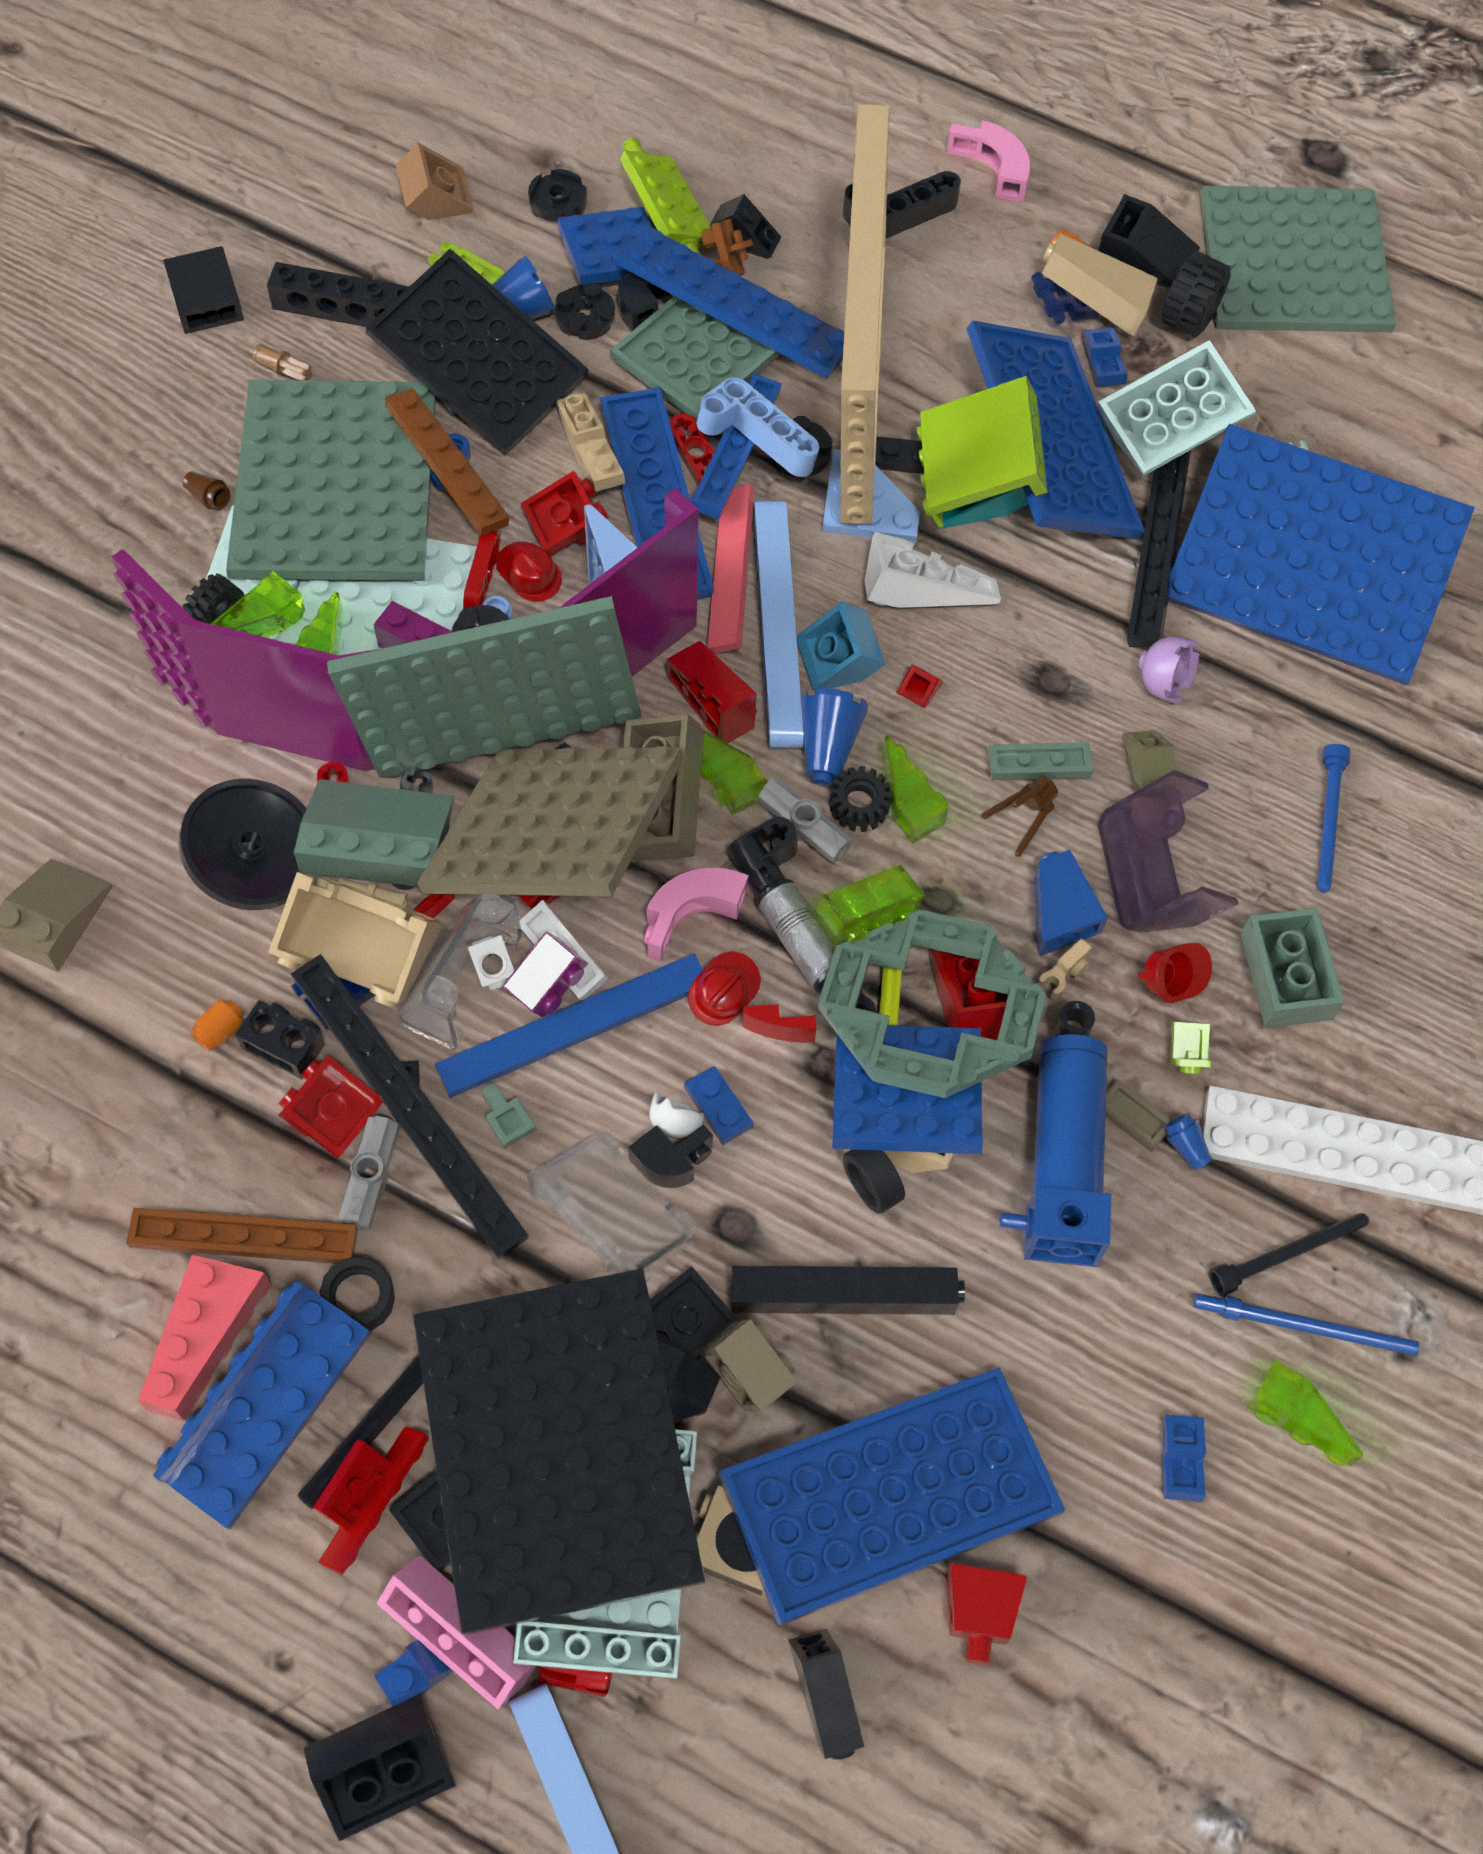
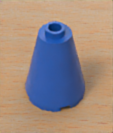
M524 256L492 285L528 317L534 319L555 311V306L543 281H540L537 276L535 267L529 258Z
M818 688L815 690V695L809 696V692L805 691L801 701L806 775L812 778L813 783L828 786L832 784L835 778L838 779L839 774L844 769L867 714L868 704L863 698H861V703L854 701L853 693L847 691Z

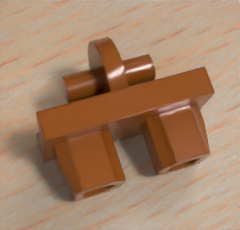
M731 219L712 224V228L701 233L702 241L706 248L717 246L720 257L712 259L715 263L737 274L745 273L742 261L748 260L746 247L752 246L753 241L752 239L743 241L741 229L734 231Z

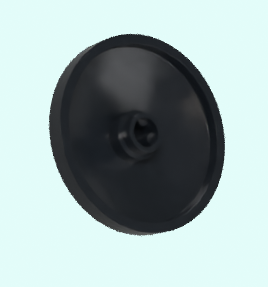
M233 779L213 785L202 792L191 803L180 827L179 853L187 874L194 884L206 895L233 908L264 910L286 903L295 876L299 872L294 850L300 824L307 808L293 794L267 781Z

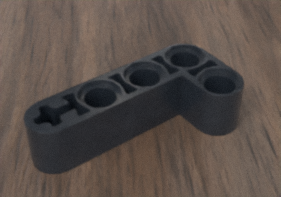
M944 171L888 194L886 239L954 210L958 205L961 186L960 177L954 172ZM850 184L845 189L843 217L850 227L853 184Z

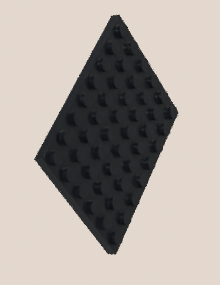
M643 1268L413 1314L461 1633L463 1636L705 1584Z

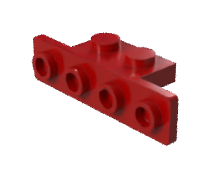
M409 1427L403 1428L385 1457L365 1442L356 1440L313 1509L339 1527V1530L319 1559V1564L340 1575H343L346 1569L353 1564L367 1536L378 1525L380 1516L392 1497L399 1492L405 1476L412 1465L421 1457L424 1446L429 1440L425 1433Z

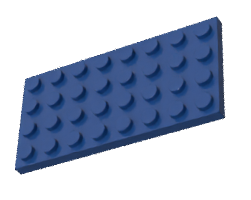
M973 320L966 329L987 389L1027 376L1037 395L1048 493L1035 497L1029 485L1023 486L1036 526L1138 539L1145 530L1072 339Z
M1000 1367L720 1470L718 1474L778 1626L1061 1515L1065 1511L1064 1505Z

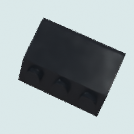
M420 1694L303 1748L310 1779L339 1841L456 1786Z

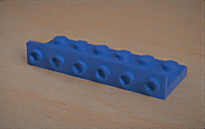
M299 1280L293 1286L288 1285L281 1292L277 1299V1308L270 1317H265L258 1323L253 1332L254 1339L246 1350L241 1349L233 1357L229 1365L231 1369L222 1382L218 1381L210 1388L205 1397L207 1402L198 1415L193 1414L185 1422L181 1429V1434H183L174 1447H169L163 1452L156 1464L158 1469L153 1477L168 1484L227 1529L232 1528L372 1334L371 1331Z

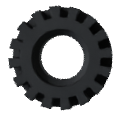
M216 573L215 576L213 574L208 575L207 580L203 578L199 581V587L195 585L191 589L194 593L187 595L185 600L188 603L183 604L182 608L194 620L230 629L232 627L230 623L232 621L237 622L239 619L237 613H242L244 609L241 605L245 603V598L243 597L245 594L239 587L221 574Z
M860 766L859 772H855L854 767L848 768L847 775L842 771L838 779L835 778L831 788L829 807L830 811H833L832 817L836 821L840 818V826L845 828L847 823H849L850 831L855 832L856 826H861V832H867L868 825L874 830L878 828L879 822L882 824L886 820V815H888L892 792H890L891 786L889 782L885 783L886 777L882 773L876 777L877 770L871 768L870 772L866 773L865 766ZM863 791L872 796L873 803L868 807H857L849 803L847 797L852 792Z

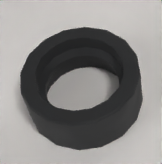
M851 1149L843 1155L844 1169L851 1184L863 1202L872 1211L882 1214L904 1200L905 1189L902 1180L884 1151Z
M363 1257L344 1259L332 1266L324 1276L320 1288V1296L338 1308L335 1294L342 1281L350 1276L359 1274L368 1275L374 1279L380 1290L378 1304L365 1315H348L366 1329L372 1331L382 1325L392 1312L395 1301L392 1281L384 1267L372 1259Z

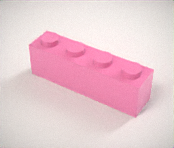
M420 1555L392 1576L377 1602L384 1611L498 1710L524 1686L536 1667L513 1664L515 1637L503 1627L463 1636L454 1584Z

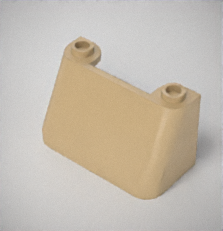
M297 872L268 953L279 957L277 963L292 969H298L300 964L304 965L321 954L338 977L369 988L370 992L376 995L374 1001L389 1007H395L396 1003H404L439 935L443 922L333 879L316 874Z

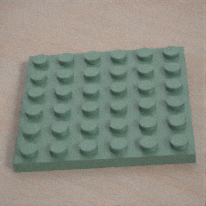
M1202 186L1200 200L1207 255L1231 267L1227 289L1214 314L1215 329L1393 333L1396 320L1374 189Z

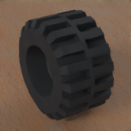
M1195 251L1186 259L1170 287L1162 309V322L1193 337L1200 335L1212 320L1222 301L1230 280L1231 267L1208 255Z

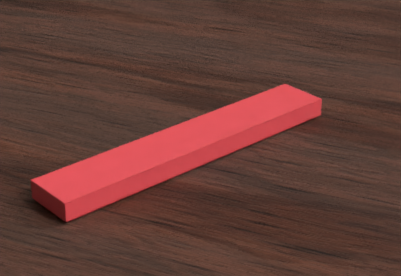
M751 484L734 487L719 519L713 578L714 593H712L707 643V647L713 650L715 654L741 649L755 492Z

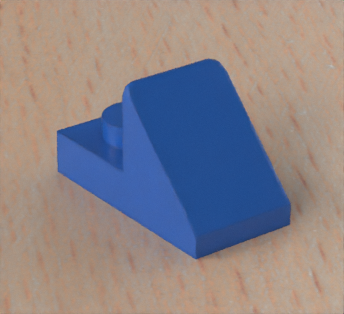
M419 1640L406 1646L408 1652L374 1675L392 1706L418 1694L421 1696L454 1672Z

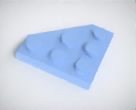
M833 449L822 532L869 538L873 537L874 532L916 543L920 511L876 465L872 524L841 523V450Z

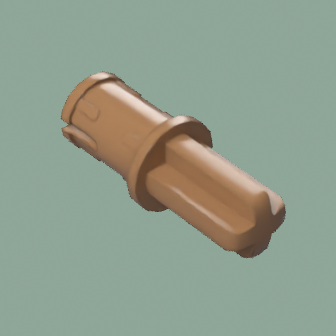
M263 344L257 345L254 349L253 361L273 369L277 375L282 376L285 374L297 380H307L312 375L309 364L291 357L286 351L278 352Z

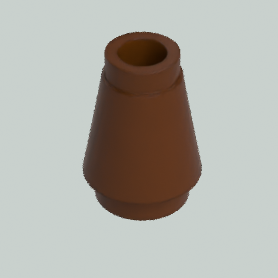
M194 471L188 472L183 478V487L207 509L218 510L227 504L230 491L224 481Z

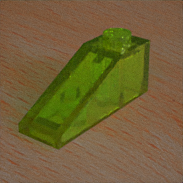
M273 571L211 624L257 636L269 637L282 633L290 625L296 624L306 610L301 592Z

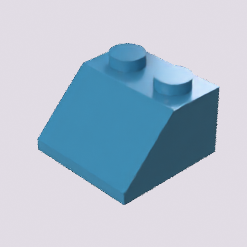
M843 601L796 636L813 690L818 688L831 689L862 682L885 665L867 611Z

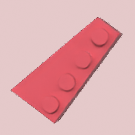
M191 1255L138 1399L148 1412L181 1421L186 1420L211 1381V1375L222 1358H226L232 1348L231 1344L242 1327H246L254 1314V1308L262 1296L265 1297L272 1285L264 1272Z

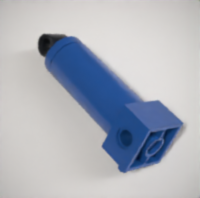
M1070 1001L1061 1008L1054 1028L1055 1036L1045 1039L1040 1044L1033 1195L1025 1215L1002 1213L999 1225L1001 1228L1024 1230L1023 1260L1098 1267L1110 1245L1111 1194L1103 1193L1108 1050L1102 1041L1090 1037L1095 1022V1014L1088 1004L1081 1001ZM1067 1021H1077L1082 1027H1072Z

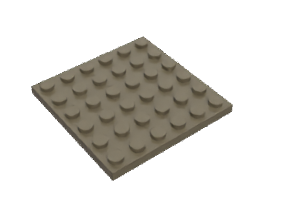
M658 746L654 748L595 747L590 749L534 748L501 750L493 757L417 882L421 892L424 894L613 896L684 759L681 748Z

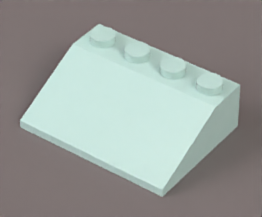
M1210 340L1098 402L1100 414L1106 428L1117 445L1143 476L1226 431L1229 424L1237 425L1256 414L1255 408Z

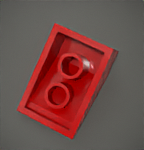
M929 948V956L947 1026L952 1028H981V1037L998 1040L1009 994L974 987L980 962L979 959Z

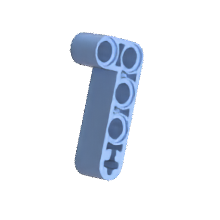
M729 378L702 397L696 423L701 432L707 435H717L733 425L789 473L798 477H806L811 474L819 451L818 441L746 381L740 378Z

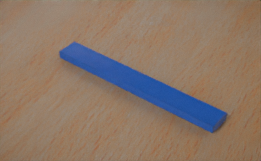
M694 953L435 1063L436 1070L449 1098H452L688 997L690 986L703 969Z

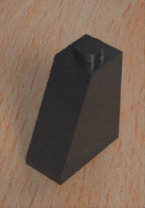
M827 1629L789 1639V1646L811 1723L824 1758L841 1760L852 1756L855 1750L865 1746L841 1650Z

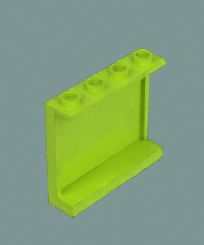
M1027 376L920 412L921 426L917 427V432L923 447L922 450H919V457L924 467L921 481L926 491L923 507L928 517L932 516L938 527L944 526L942 512L1029 485L1035 497L1048 493L1037 395Z

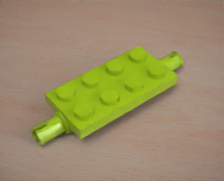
M629 138L623 144L624 152L620 157V161L657 230L701 255L698 249L705 247L701 233L711 228L709 226L710 223L704 216L699 203L694 198L675 160L668 155L645 153L638 138Z

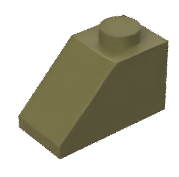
M1156 730L1123 733V741L1133 781L1145 791L1150 792L1161 791L1164 789V786L1175 785L1174 745Z

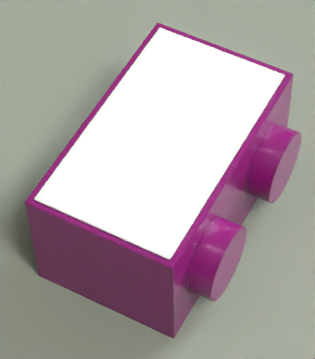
M546 931L502 987L532 1013L546 1017L560 1006L562 1002L561 997L568 988L576 985L584 975V968L588 965V962L561 939Z

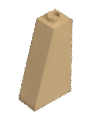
M1059 234L1055 244L1049 242L1042 257V260L1046 261L1042 274L1122 330L1134 336L1147 313L1158 278L1063 234Z

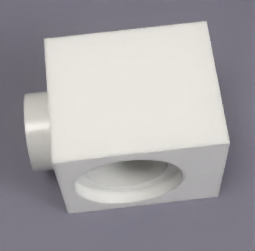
M496 933L464 945L478 985L481 987L488 985L489 990L500 988L514 972L500 934ZM488 954H496L500 960L498 969L492 973H486L482 968V961Z

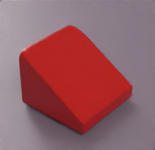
M912 664L896 693L926 708L941 687L943 680Z

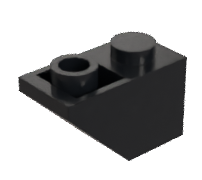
M743 194L721 204L709 226L712 228V224L731 219L734 231L741 229L743 241L749 239L753 241L752 246L746 247L747 253L766 259L771 258L782 236L747 196Z

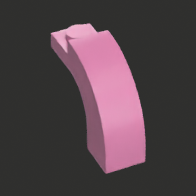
M982 120L980 129L952 123L946 153L978 159L989 164L995 170L998 177L995 198L1023 203L1030 171V160L1020 140L1005 128L991 122Z
M699 868L682 873L664 884L655 893L647 907V924L649 926L644 937V943L648 944V958L662 961L675 927L681 920L691 914L713 912L737 920L748 891L749 875L724 868Z

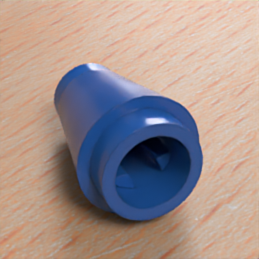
M1190 1113L1180 1115L1164 1126L1168 1133L1166 1138L1191 1165L1193 1170L1203 1167L1212 1160L1198 1119H1193Z

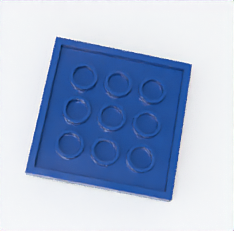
M889 1025L883 1044L954 1061L961 1032L981 1037V1028ZM836 1033L832 1149L982 1154V1081L947 1098L873 1082Z

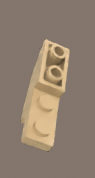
M586 393L573 394L558 400L556 403L575 458L584 478H588L595 492L625 484L624 472L605 438L604 427Z

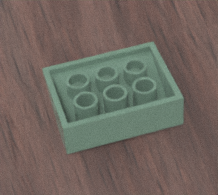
M319 779L302 818L294 850L299 872L419 887L417 882L448 833L454 796Z

